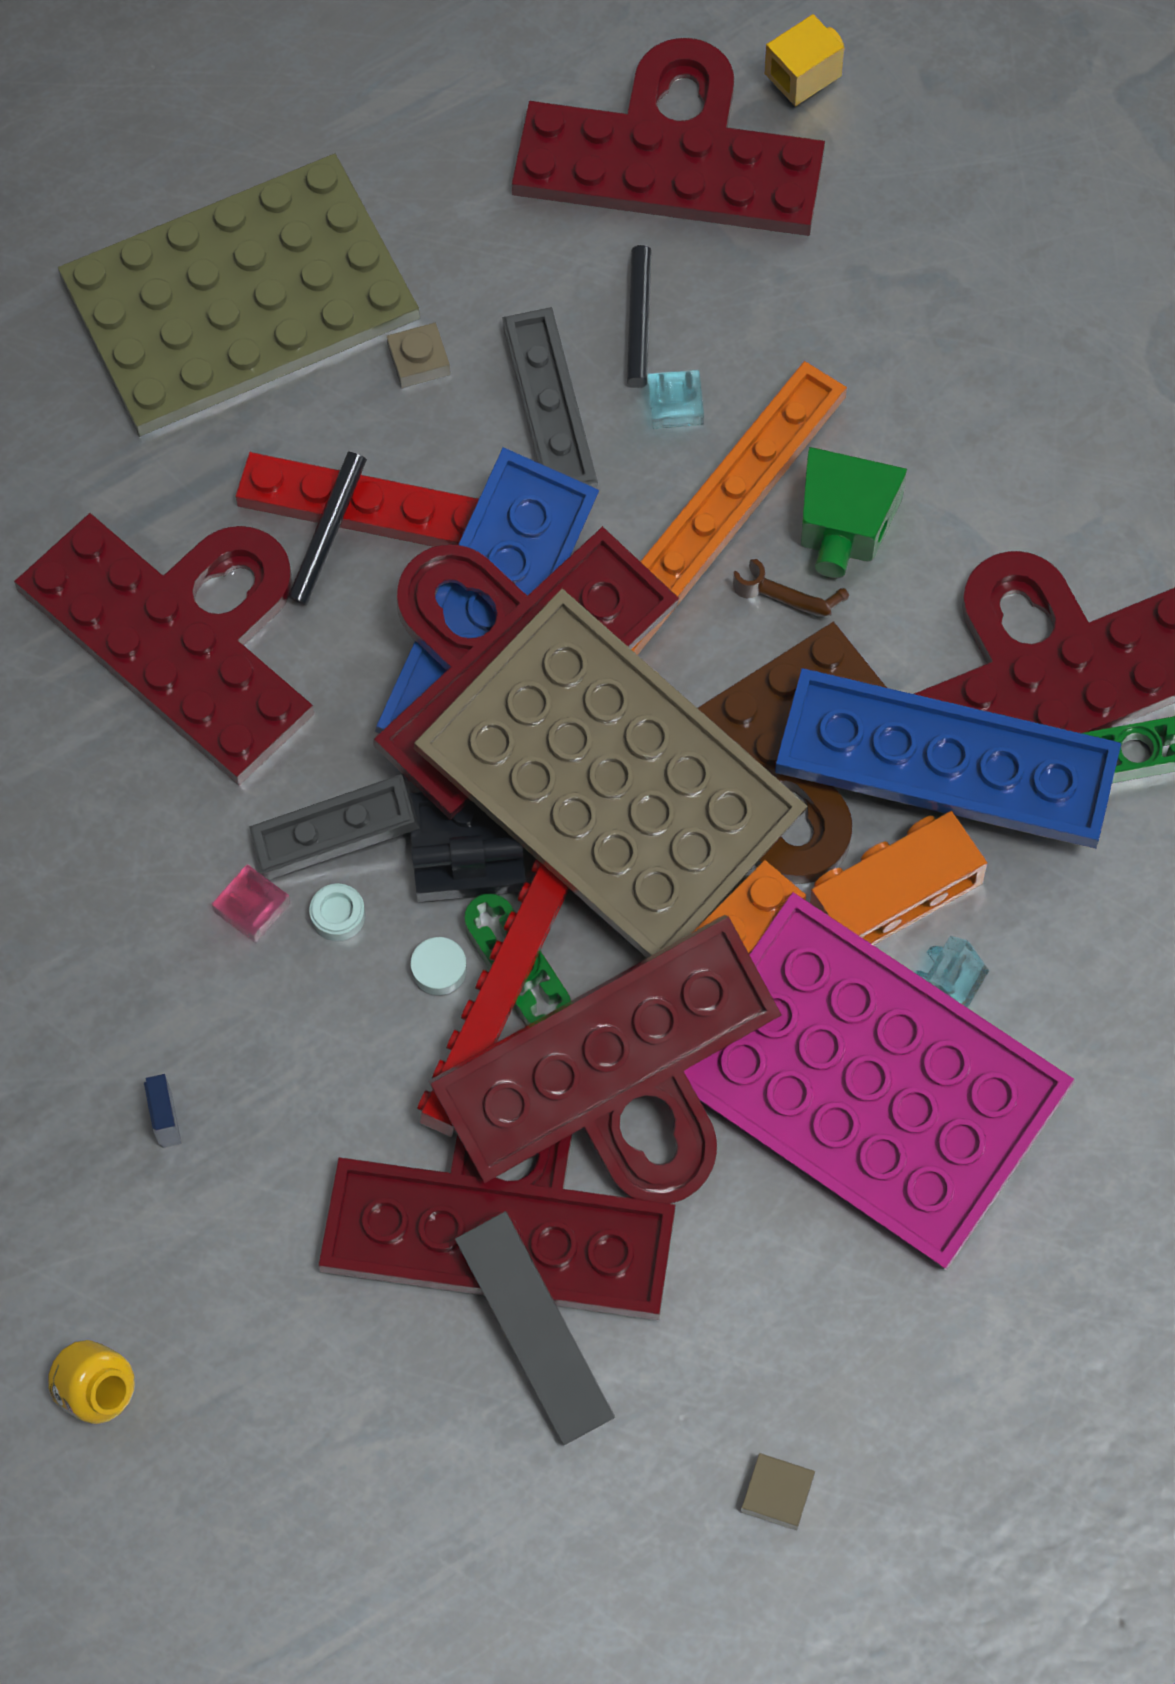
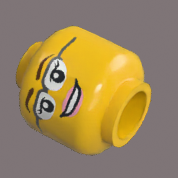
M91 1340L74 1342L62 1349L53 1360L48 1374V1389L52 1400L65 1412L91 1424L109 1422L119 1416L130 1403L135 1387V1375L130 1363L120 1353Z

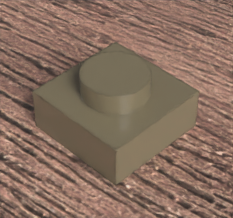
M436 322L387 335L388 349L401 388L451 375L450 364Z

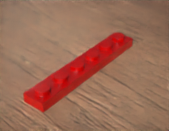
M249 452L236 493L237 506L319 523L340 470ZM361 475L339 528L432 547L449 544L459 545L479 499Z

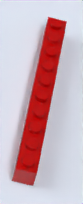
M537 859L531 871L536 873L531 884L525 882L517 900L522 902L517 913L511 911L503 929L508 933L503 942L497 940L489 958L494 961L489 972L486 970L482 971L475 989L479 990V994L475 1002L470 999L468 1000L461 1015V1019L465 1020L461 1031L456 1029L453 1031L446 1047L451 1052L446 1062L441 1059L439 1060L432 1079L497 1043L515 1002L538 957L539 951L542 949L570 890ZM425 1090L417 1107L418 1110L422 1111L420 1123L452 1137L455 1129L434 1091Z

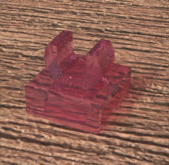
M247 864L212 903V907L218 916L256 943L291 902L287 893Z

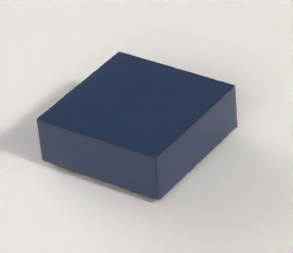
M161 1074L147 1077L144 1087L152 1128L158 1144L162 1145V1148L182 1144L173 1096L166 1075Z

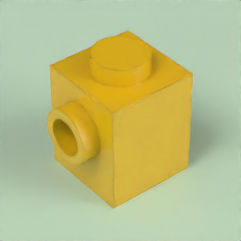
M812 14L766 44L764 74L794 106H797L842 76L844 43L836 30L832 27L826 28Z

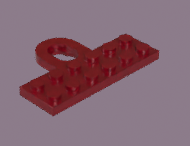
M676 38L654 46L640 60L635 73L628 114L529 101L512 180V195L810 236L824 157L825 141L728 128L734 95V72L729 60L718 48L710 43L693 38ZM687 78L697 83L699 87L698 97L704 105L703 110L696 117L689 120L676 121L667 118L658 109V102L669 93L673 82L678 79Z
M89 513L14 581L20 594L239 786L315 715L314 707L307 699L244 646L282 610L292 588V572L286 551L274 537L262 530L253 527L234 526L213 532L200 541L167 573L162 575L94 515ZM239 568L247 569L255 576L254 584L247 591L246 599L229 612L221 614L209 613L200 608L195 601L199 588L211 578L226 576L232 570Z
M603 526L528 596L487 557L472 548L461 545L449 544L429 548L414 557L402 572L397 588V611L400 621L408 634L447 671L374 738L373 746L450 820L471 800L413 749L414 743L561 589L565 590L630 649L677 607L679 597ZM452 582L459 584L466 591L477 592L494 610L496 617L494 626L481 637L465 638L458 636L445 623L443 608L439 606L435 599L436 590L444 583Z
M1008 551L993 555L982 561L970 574L965 586L962 602L966 625L987 664L914 693L919 696L1077 733L1121 726L1175 703V587L1088 622L1065 578L1052 563L1038 555L1022 551ZM1009 594H1021L1026 597L1032 607L1045 612L1050 618L1053 626L1050 636L1042 642L1033 644L1021 643L1013 639L1002 625L1004 614L1000 607L1001 600Z
M723 915L428 1082L484 1183L584 1128L610 1177L625 1193L635 1199L671 1204L689 1197L706 1182L712 1172L717 1155V1139L714 1127L684 1070L766 1025L782 1014L729 916ZM644 1095L656 1096L668 1105L673 1114L674 1126L672 1135L677 1146L673 1158L666 1163L655 1164L649 1161L642 1150L630 1146L622 1136L620 1130L621 1114L625 1106L635 1098Z
M572 1134L539 1152L537 1165L528 1176L513 1181H506L495 1177L484 1183L457 1135L451 1173L339 1157L318 1266L320 1272L484 1295L455 1238L506 1211L557 1306L660 1320L676 1205L564 1189Z

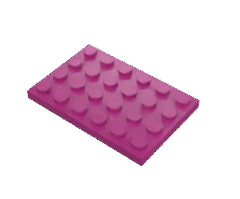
M792 892L750 953L751 959L782 1015L689 1067L684 1072L701 1102L947 1270L1075 1083V1079Z

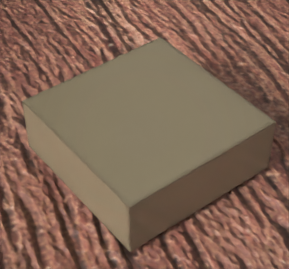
M759 1453L741 1513L797 1531L815 1471Z

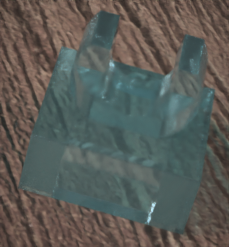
M699 370L648 374L652 429L704 425Z
M950 936L944 947L932 946L928 949L927 953L934 962L929 973L916 970L915 973L968 1008L989 970L968 940Z

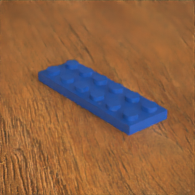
M503 447L459 545L472 548L483 554L528 596L571 556L599 490ZM452 582L444 583L439 587L435 599L439 606L443 608L445 623L452 632L460 637L476 638L483 636L491 630L496 622L494 610L477 592L466 591L459 584ZM416 641L411 648L377 723L376 733H381L447 671Z
M802 668L776 761L775 773L943 813L952 811L955 816L1097 849L1121 743Z

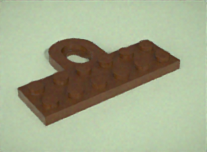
M834 621L698 707L703 714L790 791L799 795L808 806L807 822L813 829L812 839L802 846H794L787 843L781 837L756 864V867H758L766 860L793 884L815 882L828 871L838 868L847 856L852 837L850 810L835 787L775 773L776 761L801 669L804 668L887 688Z

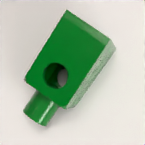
M809 447L801 545L805 548L819 551L815 563L817 572L827 577L840 578L846 574L850 558L866 562L872 561L875 558L901 504L906 481V468Z

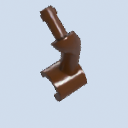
M751 559L749 562V568L752 575L756 578L755 580H744L737 571L733 572V588L740 597L749 599L763 594L816 616H831V609L839 603L845 602L849 597L847 590L840 588L834 595L824 601L822 598L805 594L765 578V567L758 559Z

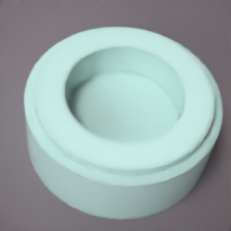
M335 883L321 888L313 896L309 907L311 922L315 931L327 940H348L362 929L365 922L366 914L363 899L354 888L346 884Z
M434 937L423 941L412 954L411 970L413 979L417 986L426 993L432 995L452 993L461 986L467 973L466 957L462 948L453 940L444 937Z

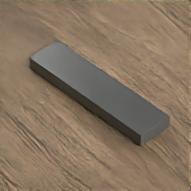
M552 307L502 317L503 329L537 462L598 489L595 469Z
M505 1211L455 1238L563 1445L616 1418L508 1213Z

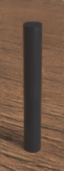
M645 245L634 246L631 250L627 384L633 388L645 387L648 380L652 250Z
M350 451L347 452L288 598L308 605L367 459Z

